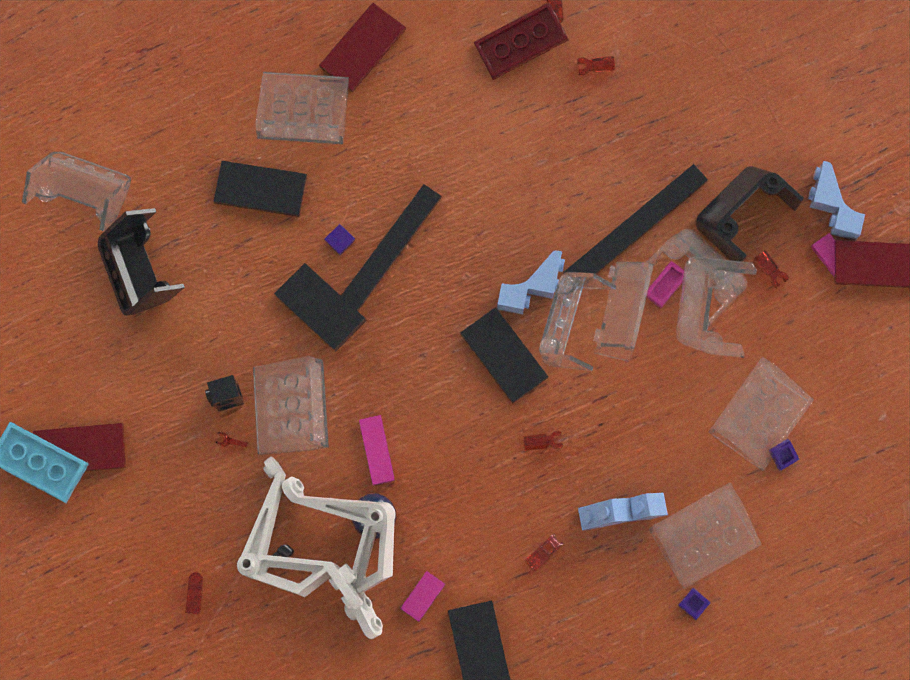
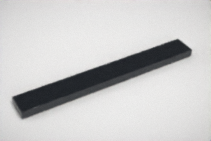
M693 164L566 269L563 275L578 290L703 186L708 179Z
M423 184L341 295L357 311H359L442 198L440 194Z

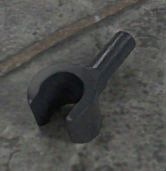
M281 545L277 552L271 556L281 555L282 557H290L294 550L289 545Z

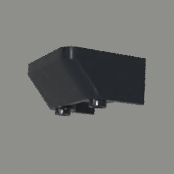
M754 166L746 167L696 218L697 229L737 267L742 265L747 255L731 241L738 233V224L730 216L758 188L766 194L778 195L794 211L804 199L780 175Z
M155 208L125 211L98 238V250L120 310L125 316L135 315L167 303L185 288L184 284L169 285L167 281L157 282L144 247V244L148 242L151 235L150 228L146 222L156 213Z

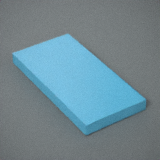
M9 422L0 437V468L67 503L89 464Z

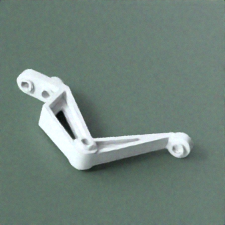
M270 456L264 461L265 467L263 469L270 478L274 477V480L242 555L238 559V571L248 578L302 597H306L329 579L334 589H339L344 595L341 598L344 604L349 609L353 607L357 610L364 603L351 585V582L357 579V577L347 564L339 567L333 562L267 555L283 490L282 482L285 481L286 477L279 463ZM269 567L308 571L312 572V574L301 583H296L267 573Z
M289 477L282 482V489L291 502L364 523L365 526L352 569L357 579L351 582V585L364 604L357 610L353 607L349 609L346 605L344 609L351 620L357 619L364 634L369 639H374L381 635L383 625L372 608V602L366 596L365 591L393 576L395 509L386 502L304 496L302 482L294 477ZM376 532L380 533L378 571L366 577Z

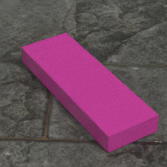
M381 415L360 419L359 423L373 486L395 481Z

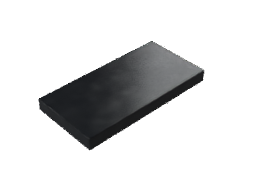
M221 161L213 202L214 204L300 217L307 174Z
M306 263L274 293L281 302L335 352L367 321L364 316Z
M496 307L460 332V335L512 403H515L548 379L549 376Z
M492 600L448 610L463 680H510Z

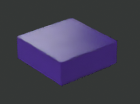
M339 224L324 240L341 255L355 241V238Z
M788 439L769 450L780 471L800 460L791 441Z
M692 588L678 606L694 620H697L711 602L696 589Z

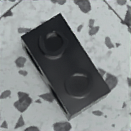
M234 375L207 382L209 388L205 390L207 400L212 407L215 406L218 412L244 405L239 383Z

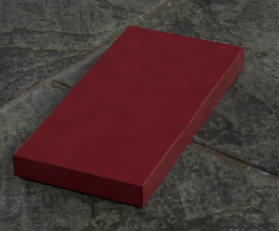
M548 2L478 39L474 44L492 79L495 80L569 41Z
M372 3L319 64V67L353 92L405 32L406 27Z
M836 240L834 284L910 288V244Z
M123 423L33 431L34 435L87 462L89 465L85 472L126 468Z

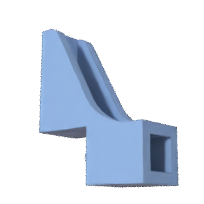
M823 161L820 167H816L813 175L816 183L815 187H811L808 199L811 200L810 208L833 213L829 221V226L832 227L830 234L856 241L861 235L865 214L852 210L844 203L833 166L830 162Z
M553 251L527 281L515 285L502 283L497 310L523 314L524 308H529L531 296L527 294L553 299L554 292L559 293L561 280L557 279L558 271L563 272L565 259H561L562 251Z
M646 493L631 498L609 499L578 508L582 530L632 521L650 520L668 515L664 493Z

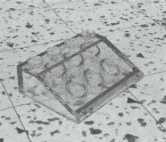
M263 72L255 122L257 139L343 144L349 77Z
M306 356L253 367L258 454L300 452L328 448L323 360Z
M762 357L708 433L764 471L772 460L769 450L787 439L814 399L780 368Z
M731 483L692 503L649 529L683 589L762 545L743 503Z

